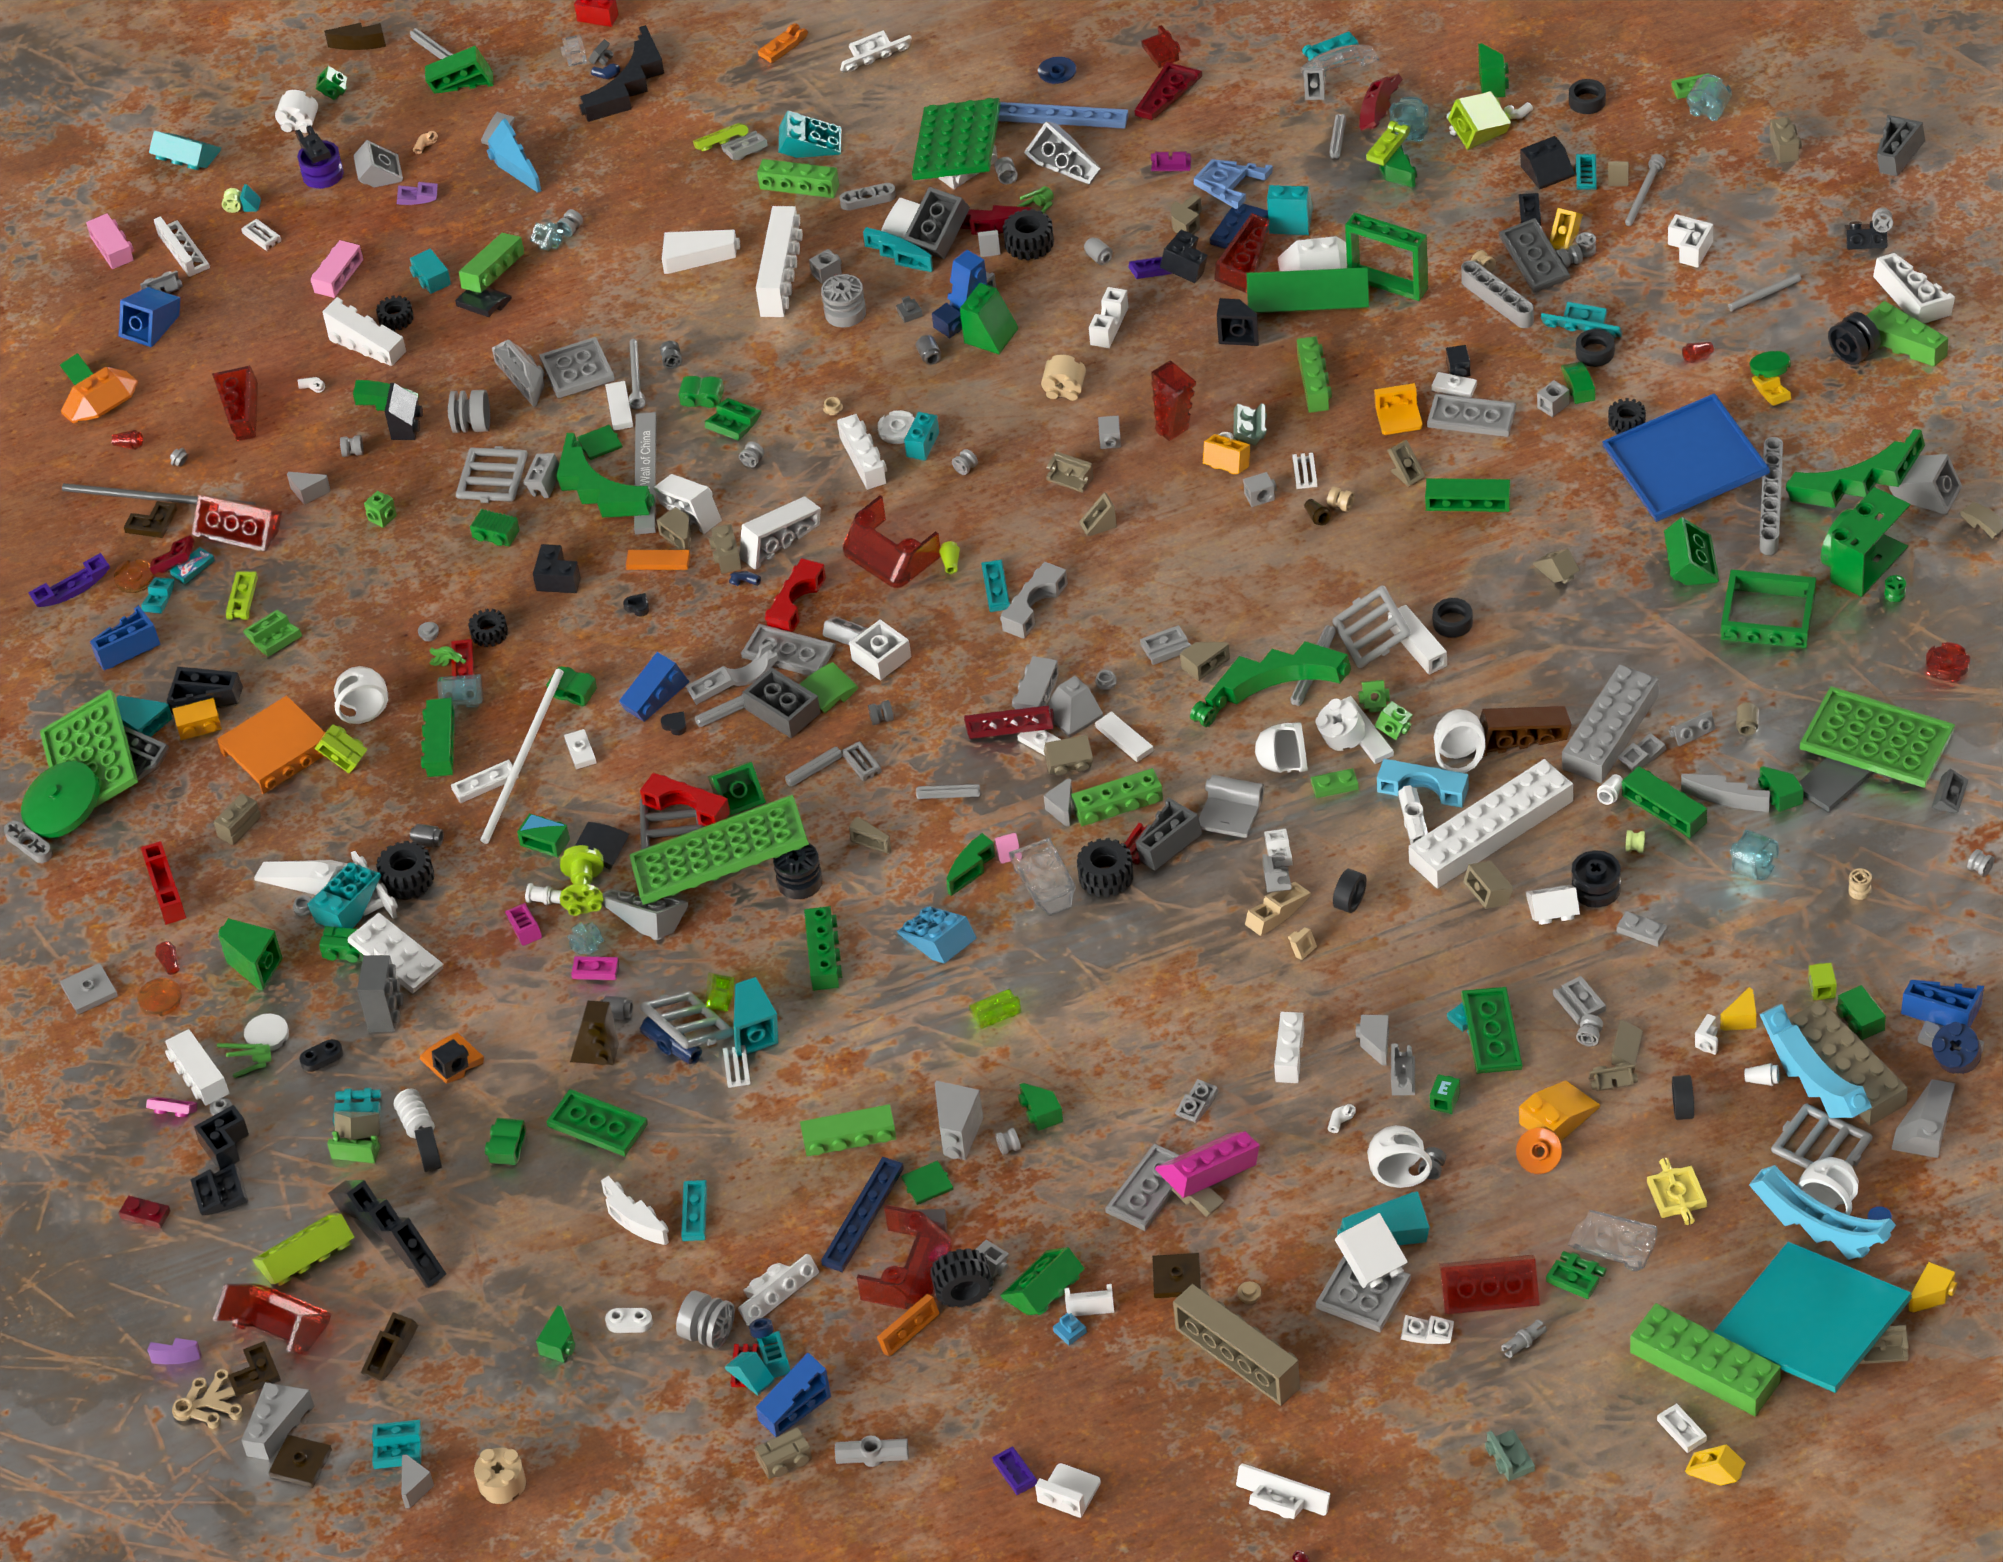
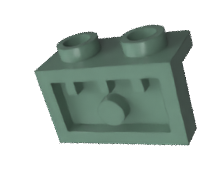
M1261 403L1256 410L1241 404L1235 406L1233 438L1256 446L1259 440L1265 437L1267 431L1265 427V420L1267 418L1265 404Z
M1513 1429L1497 1436L1492 1431L1487 1432L1486 1450L1490 1456H1494L1499 1473H1504L1508 1481L1535 1471L1533 1461Z

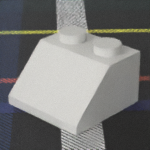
M1570 884L1526 891L1532 919L1539 921V924L1552 923L1553 918L1561 917V921L1575 919L1574 915L1580 914L1576 887Z

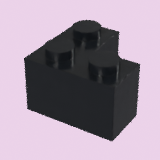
M1181 229L1164 248L1160 268L1192 283H1196L1204 273L1208 257L1207 254L1196 249L1199 237Z
M541 544L533 571L536 591L577 593L581 580L578 562L565 561L561 545Z
M234 1105L194 1126L200 1145L219 1170L240 1161L235 1143L249 1136L243 1116Z

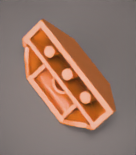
M104 367L73 386L61 413L72 423L99 418L130 399L138 385V381L127 371Z

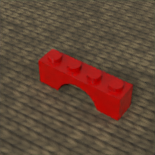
M803 558L800 559L797 566L793 567L789 579L785 580L781 592L775 596L771 608L767 609L765 613L767 626L794 632L800 621L798 609L793 603L802 595L819 591L826 579L824 564Z
M653 772L640 789L643 805L660 811L676 804L688 805L696 810L698 824L702 826H708L725 820L730 814L727 798L707 792L702 788L690 786L685 782L673 780L665 775Z
M159 841L140 847L165 925L186 919L162 842Z

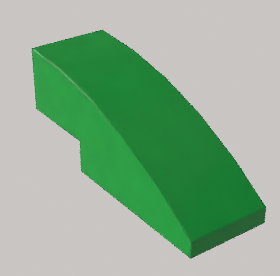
M1582 362L1561 365L1570 396H1573L1575 404L1595 401V386L1585 365Z
M356 380L353 390L355 405H375L377 411H385L390 384L371 380ZM403 388V389L407 390L408 392L412 393L413 395H415L416 397L419 398L418 393L413 392V391H411V390H409V389Z
M983 833L972 840L954 861L946 879L947 890L950 896L984 874L983 865L995 857L994 842Z

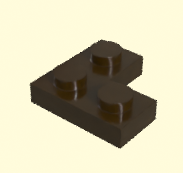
M157 501L150 515L131 513L124 525L125 533L163 538L177 511L176 504Z
M265 1341L243 1349L249 1367L228 1375L236 1398L263 1388L265 1382L274 1384L281 1381Z

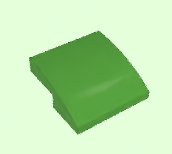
M279 610L272 612L243 630L247 638L267 657L302 637L300 629L291 624L288 617Z
M833 662L818 669L799 684L818 696L820 709L824 713L829 711L840 699L845 702L859 688Z

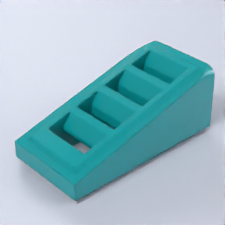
M1576 154L1577 190H1597L1596 154ZM1581 171H1592V173H1581ZM1581 182H1592V184H1581Z
M776 1331L767 1337L757 1338L764 1364L772 1376L776 1378L788 1374L791 1369L780 1332Z

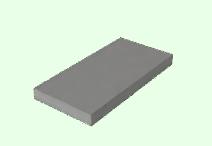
M1435 394L1427 427L1509 437L1516 411V403Z
M758 624L742 650L741 655L742 658L753 661L759 653V647L770 641L773 646L771 649L772 653L777 652L779 659L773 665L774 667L810 676L818 669L826 666L836 647L831 642Z
M1154 1144L1106 1206V1213L1146 1231L1174 1194L1171 1190L1172 1186L1155 1168L1180 1155Z

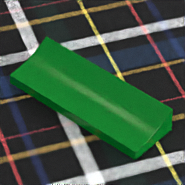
M1368 267L1247 273L1248 307L1255 313L1369 308Z

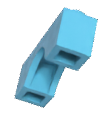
M1383 759L1377 775V792L1398 796V791L1403 786L1426 787L1437 793L1441 804L1462 808L1469 790V776L1461 772Z

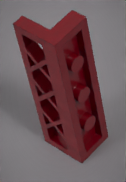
M1048 705L965 715L964 722L969 739L1054 729V711Z

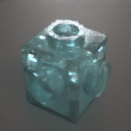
M546 221V224L536 222L530 241L539 244V248L547 251L550 248L558 249L562 242L564 230L557 228L558 224Z
M580 922L572 927V933L567 935L569 946L578 954L587 953L589 955L599 948L598 945L605 941L601 936L600 930L593 922L586 924Z

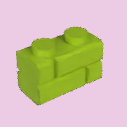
M334 724L326 731L315 747L317 751L347 773H350L367 751V748L364 747L360 740L353 739L346 734L344 728Z

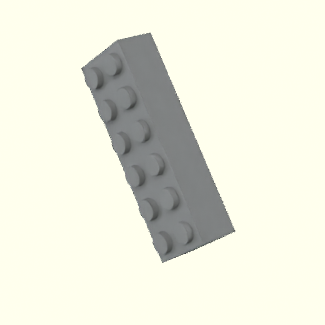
M1619 664L1563 749L1562 769L1602 783L1617 761V756L1622 753L1659 696V678Z

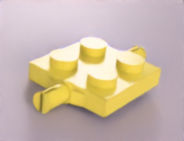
M1662 1158L1659 1163L1663 1171L1647 1177V1184L1662 1218L1681 1214L1685 1224L1689 1225L1690 1222L1691 1225L1695 1221L1691 1211L1707 1207V1200L1692 1166L1672 1168L1669 1159L1665 1158L1664 1161V1158Z

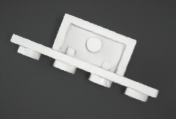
M883 30L850 43L849 48L854 57L843 61L840 69L842 73L845 71L851 72L860 65H869L881 57L887 58L898 50L900 52L904 51L910 46L912 38L908 35L890 42Z
M356 851L351 852L354 864L368 868L363 856L359 857ZM378 882L363 915L365 916L384 906L390 916L395 919L397 918L396 909L398 905L392 896H388L384 884H379Z
M805 1254L790 1267L781 1263L773 1264L761 1277L755 1278L750 1282L749 1286L743 1290L747 1298L750 1299L738 1307L747 1326L754 1320L763 1318L819 1273L811 1255Z
M1243 1463L1239 1466L1236 1485L1253 1491L1250 1495L1249 1504L1257 1506L1261 1510L1280 1514L1284 1518L1295 1519L1302 1509L1321 1515L1327 1514L1330 1500L1329 1492Z

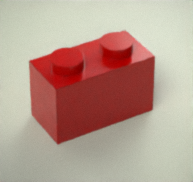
M576 0L574 3L578 22L612 27L619 15L616 0Z

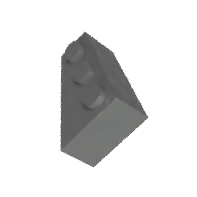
M1887 115V123L1883 129V138L1880 140L1877 151L1879 172L1898 176L1925 142L1923 122Z
M1169 797L1166 799V805L1162 811L1156 813V819L1152 825L1148 824L1135 842L1140 862L1153 870L1158 869L1202 835L1198 814Z

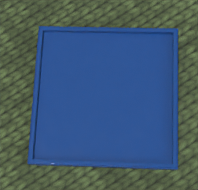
M1715 393L1602 441L1603 447L1655 522L1770 473V469Z

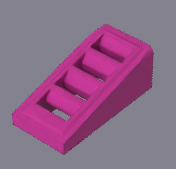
M525 903L505 911L523 946L542 938L539 926Z

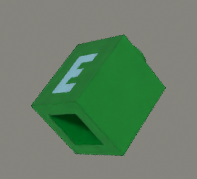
M1438 1074L1430 1092V1109L1452 1114L1460 1096V1079Z

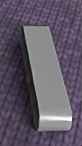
M1470 260L1461 265V281L1466 288L1518 327L1528 328L1533 325L1534 307L1530 301L1477 262Z

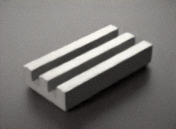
M860 741L841 750L842 756L863 782L867 780L868 776L870 778L874 777L876 772L877 774L882 773L880 765ZM855 749H858L861 752V754L869 762L872 768H869V766L865 763L863 758L856 752Z

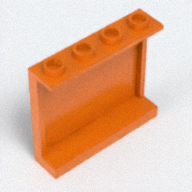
M286 695L217 738L221 754L225 757L230 755L259 783L261 793L265 794L324 756L315 747L325 732Z

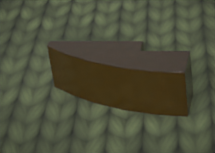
M361 23L324 31L329 48L368 50L386 47L381 23L362 27Z
M393 1312L385 1330H380L361 1374L383 1381L404 1354L419 1325L413 1319Z

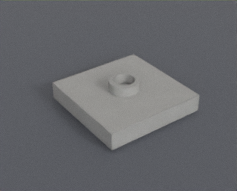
M100 963L60 981L61 987L77 1015L118 997L114 986Z

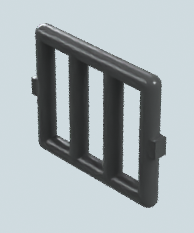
M640 799L641 850L651 847L649 845V838L683 835L705 827L698 824L695 809L648 813V806L643 805L642 799ZM696 817V825L649 830V822Z

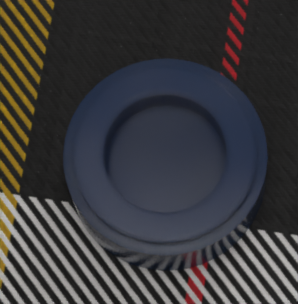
M768 1318L756 1319L749 1325L751 1336L754 1338L767 1337L774 1331L772 1321Z

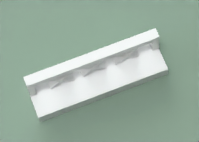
M161 216L154 219L157 234L189 277L210 268L209 263L178 220L167 225ZM177 228V229H178L177 233H176V234H173L171 230H174V229ZM178 240L185 241L184 245H181ZM186 251H192V256L188 255ZM201 262L202 264L194 267L193 263Z

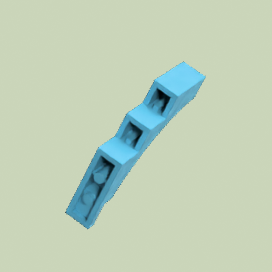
M1778 1004L1760 1014L1787 1076H1799L1808 1097L1821 1098L1829 1118H1853L1872 1108L1863 1086H1857L1845 1081L1821 1060L1809 1045L1798 1026L1791 1024L1782 1004Z

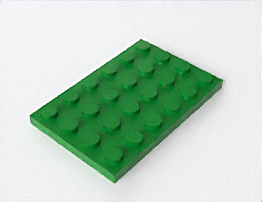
M986 98L984 100H968L959 103L950 102L943 105L924 107L912 169L913 180L989 172L1001 106L1000 99Z

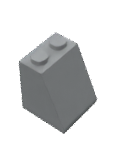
M1948 454L1919 455L1899 487L1889 486V490L1893 496L1911 505L1947 514L1962 484Z
M936 1081L935 1091L944 1156L952 1159L966 1160L983 1120L980 1091L978 1089Z

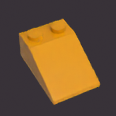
M1565 1080L1535 1092L1519 1106V1124L1527 1130L1533 1128L1548 1129L1555 1133L1561 1142L1600 1108V1104Z

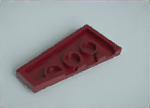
M1167 62L1135 108V116L1154 120L1202 77V71Z

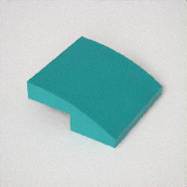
M411 1420L373 1425V1468L381 1469L402 1466V1455H408L421 1464V1421Z

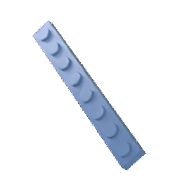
M1000 102L998 121L1040 124L1051 122L1058 125L1126 128L1129 114L1128 110Z

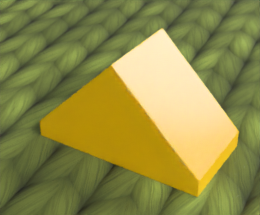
M1749 987L1720 1014L1721 1030L1756 1029V1007L1752 988Z

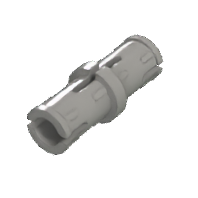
M1536 1320L1525 1330L1521 1329L1516 1332L1515 1337L1501 1346L1502 1351L1511 1348L1504 1354L1511 1358L1522 1348L1531 1346L1533 1340L1547 1332L1546 1326L1537 1330L1544 1323L1541 1320Z

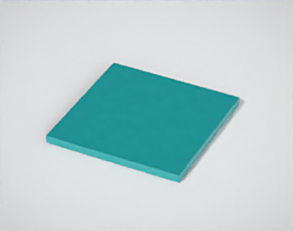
M1787 1242L1713 1332L1781 1366L1783 1371L1836 1393L1912 1299V1295L1909 1291Z

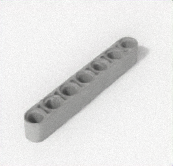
M1769 437L1764 442L1763 460L1769 467L1770 473L1762 476L1759 549L1765 555H1773L1779 549L1783 441L1778 437Z

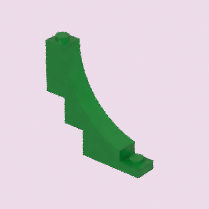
M1913 429L1909 437L1906 438L1905 443L1894 441L1877 455L1850 467L1818 473L1794 472L1786 483V491L1790 501L1836 508L1844 494L1865 497L1876 484L1899 487L1925 447L1922 431Z
M566 433L557 472V480L561 491L577 490L581 504L597 503L602 518L650 515L651 507L654 506V495L650 494L648 486L620 484L601 476L586 461L580 441H577L575 433Z
M1304 641L1294 655L1271 649L1261 662L1239 656L1205 697L1207 707L1215 708L1218 714L1225 707L1227 701L1238 704L1258 691L1290 681L1324 680L1340 684L1351 671L1348 654Z

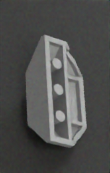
M509 339L492 347L495 363L533 407L536 406L544 388L543 377L545 374L541 366H537L530 354L527 355L521 347Z

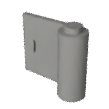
M1212 775L1211 779H1207L1205 791H1208V799L1199 817L1201 830L1247 838L1264 797V784Z

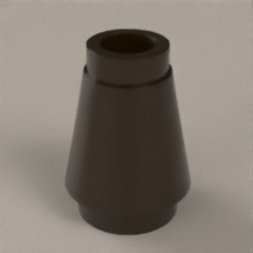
M1308 499L1305 502L1304 508L1314 524L1323 526L1330 521L1331 513L1328 507L1314 499Z

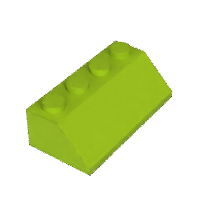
M330 1213L252 1260L270 1284L278 1283L280 1286L291 1280L290 1275L297 1271L301 1274L310 1269L312 1262L316 1260L321 1262L331 1256L329 1252L337 1248L339 1251L350 1245L349 1241L355 1237L341 1213Z

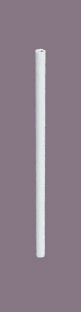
M561 669L555 670L484 830L481 842L488 844L563 676L564 672Z

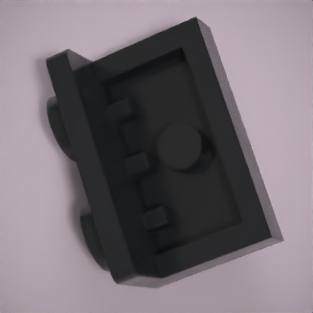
M1854 221L1850 222L1849 225H1845L1848 250L1887 248V232L1876 231L1873 227V221H1870V224Z

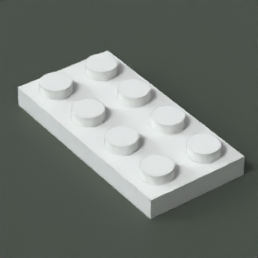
M377 913L348 937V943L363 955H390L392 964L396 965V978H399L400 984L412 994L443 969L444 964L380 913Z

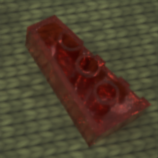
M1251 213L1217 261L1215 281L1247 293V273L1258 271L1268 238V219Z
M1171 360L1151 372L1152 398L1156 421L1155 429L1160 436L1165 437L1168 441L1188 430L1191 417L1189 410L1193 405L1190 400L1194 397L1195 393L1192 388L1196 386V381Z
M251 366L212 373L228 423L236 441L255 438L258 381Z

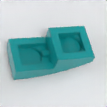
M155 577L148 586V596L141 604L144 612L162 614L171 596L175 583L174 579Z

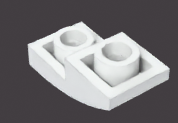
M1406 1315L1403 1322L1401 1340L1426 1344L1450 1343L1454 1321L1431 1316L1428 1321Z

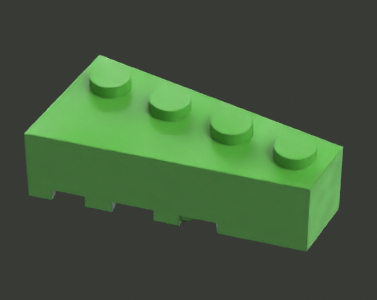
M1883 301L1866 315L1879 331L1881 337L1879 348L1884 346L1892 349L1893 353H1905L1910 355V359L1933 367L1947 357L1948 337L1886 301Z

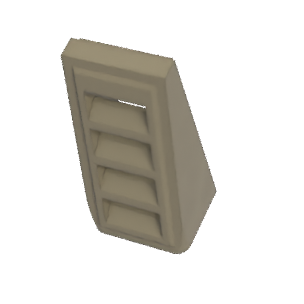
M856 816L849 826L851 842L890 854V837Z

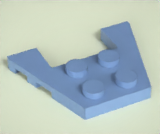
M1212 159L1194 177V185L1233 208L1238 209L1246 201V194L1234 191L1235 186L1245 176L1265 181L1272 174L1273 166L1265 165V168L1256 167L1255 163L1241 166L1237 165L1235 161Z

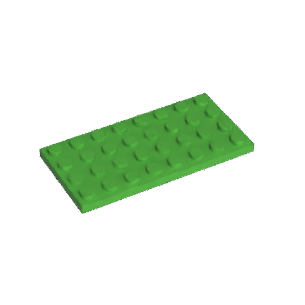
M790 795L631 853L629 856L639 895L643 905L657 902L659 899L669 895H676L688 888L698 887L707 881L717 880L729 873L739 872L751 865H758L770 858L780 857L792 850L802 849L804 846L809 845L794 796Z

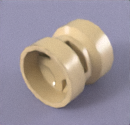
M1332 487L1328 494L1327 506L1332 508L1339 507L1342 511L1349 512L1354 502V492L1348 490L1344 492L1338 487Z
M1857 868L1853 870L1849 875V894L1857 900L1866 899L1871 894L1872 875L1866 869Z

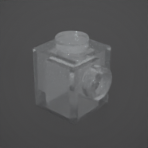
M581 35L562 38L563 46L560 47L562 58L566 57L568 66L572 67L587 63Z

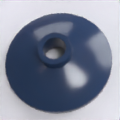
M1066 57L1048 58L1038 67L1039 77L1043 81L1052 84L1067 82L1076 73L1075 63Z

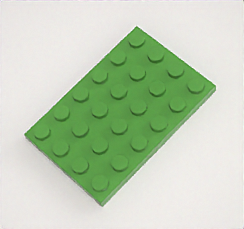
M1830 686L1800 742L1799 749L1925 788L1955 730V724Z
M111 689L40 730L49 768L62 762L77 761L87 765L96 774L99 780L100 792L95 807L138 783L116 696Z

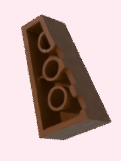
M1566 707L1482 709L1479 719L1484 728L1485 750L1482 757H1486L1487 753L1497 751L1498 754L1507 752L1506 749L1513 747L1525 749L1537 742L1539 745L1567 740L1572 723Z

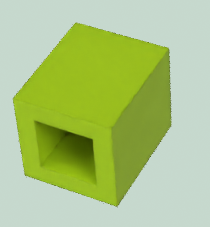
M1832 963L1809 965L1808 981L1813 1001L1836 998L1837 983Z

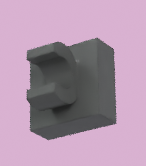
M604 39L593 50L588 60L593 64L599 60L605 66L608 60L604 56L611 60L614 55L612 51L607 50L610 43Z
M910 296L903 297L902 303L896 305L897 312L904 323L923 317L918 303L915 299H910Z

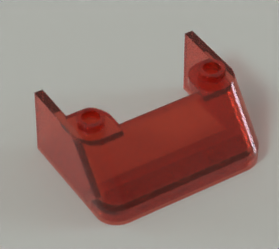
M879 495L856 513L843 543V553L845 557L890 587L901 588L941 557L939 553V533L935 531L921 543L913 538L904 539L898 544L894 543L875 530L876 527L886 520L883 497Z
M885 1205L884 1211L888 1231L913 1235L916 1238L904 1268L899 1266L888 1267L883 1271L880 1279L858 1274L857 1284L860 1300L909 1310L926 1294L934 1297L935 1289L930 1269L933 1267V1263L939 1260L940 1256L946 1255L947 1252L952 1250V1240L944 1230L924 1213Z
M257 1283L224 1284L213 1320L233 1322V1327L243 1330L246 1327L258 1328L286 1340L288 1345L286 1351L303 1354L304 1351L310 1350L327 1327L332 1314L265 1285Z

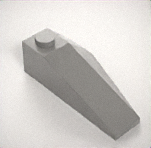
M1045 122L1024 152L1037 165L1090 185L1101 171L1096 162L1056 123Z
M608 890L602 893L603 906L641 934L650 936L654 940L664 939L666 935L674 933L688 907V902L673 897H664V900L643 905L640 896L635 897L634 892Z
M1933 1079L1930 1081L1896 1128L1892 1150L1935 1158L1939 1157L1955 1083Z

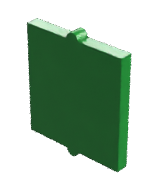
M610 425L577 437L583 452L585 451L590 460L623 448L618 439V434L614 433Z
M938 1160L901 1175L907 1187V1193L911 1194L917 1205L954 1190L948 1179V1173L944 1172Z

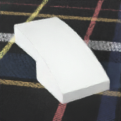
M1286 829L1265 831L1268 856L1282 855L1285 857V860L1276 861L1274 865L1276 867L1293 865Z

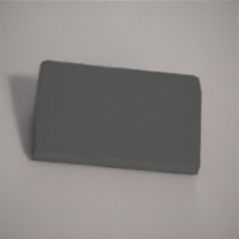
M1950 768L1940 779L1932 808L1958 813L1968 779Z

